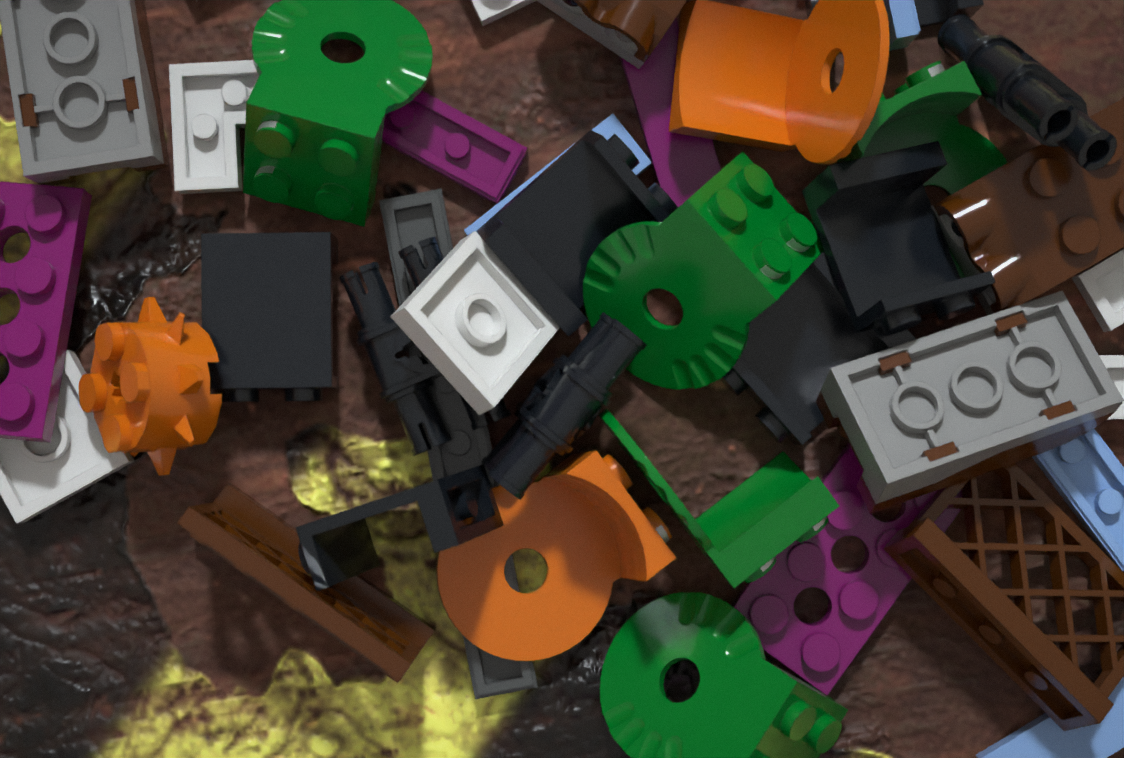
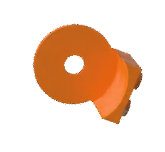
M692 0L684 4L680 15L668 132L779 152L797 148L808 161L825 165L834 164L838 159L846 157L852 152L853 145L861 140L867 131L878 107L885 83L890 35L884 1L819 0L807 20L710 0ZM842 51L844 57L843 75L838 87L832 93L830 88V72L836 56Z
M597 450L572 454L539 481L533 482L521 500L501 485L492 488L504 526L458 546L438 552L436 577L439 596L453 625L468 641L481 650L494 656L514 661H535L550 658L569 650L592 631L608 605L613 582L619 578L647 582L676 558L666 544L672 538L671 533L661 518L651 508L646 507L641 511L626 491L632 486V481L614 457L607 454L602 458ZM526 548L538 552L546 563V578L537 590L530 593H520L512 589L507 583L504 574L505 564L510 555L515 551Z

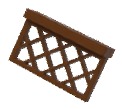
M1016 463L993 470L1000 477L1002 499L979 498L977 477L939 489L910 525L897 531L883 549L1063 731L1101 723L1114 705L1108 697L1124 676V635H1114L1110 600H1121L1124 602V572ZM962 489L963 498L955 497ZM945 509H964L968 543L953 542L934 523ZM980 510H1004L1007 543H984ZM1020 511H1034L1044 521L1047 544H1024ZM985 554H1009L1013 589L998 588L988 578ZM1025 555H1048L1052 589H1029ZM1065 556H1078L1089 567L1091 590L1069 589ZM1031 599L1054 600L1058 635H1045L1033 623ZM1071 600H1093L1097 635H1075ZM1076 645H1099L1102 673L1094 684L1079 669ZM1116 645H1122L1117 651Z
M232 483L225 485L214 502L189 506L177 522V524L191 533L190 536L397 683L404 676L436 629L360 574L316 591L312 576L304 570L299 558L298 546L300 539L297 530Z

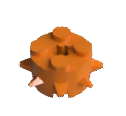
M155 297L144 298L138 322H114L98 325L95 332V350L90 373L82 375L78 388L81 408L85 412L94 413V419L107 452L130 453L133 457L138 452H148L158 475L163 476L170 475L176 450H184L189 446L201 445L209 440L217 426L222 404V394H210L208 362H219V358L209 334L198 323L185 322V314L179 312L174 321H166Z

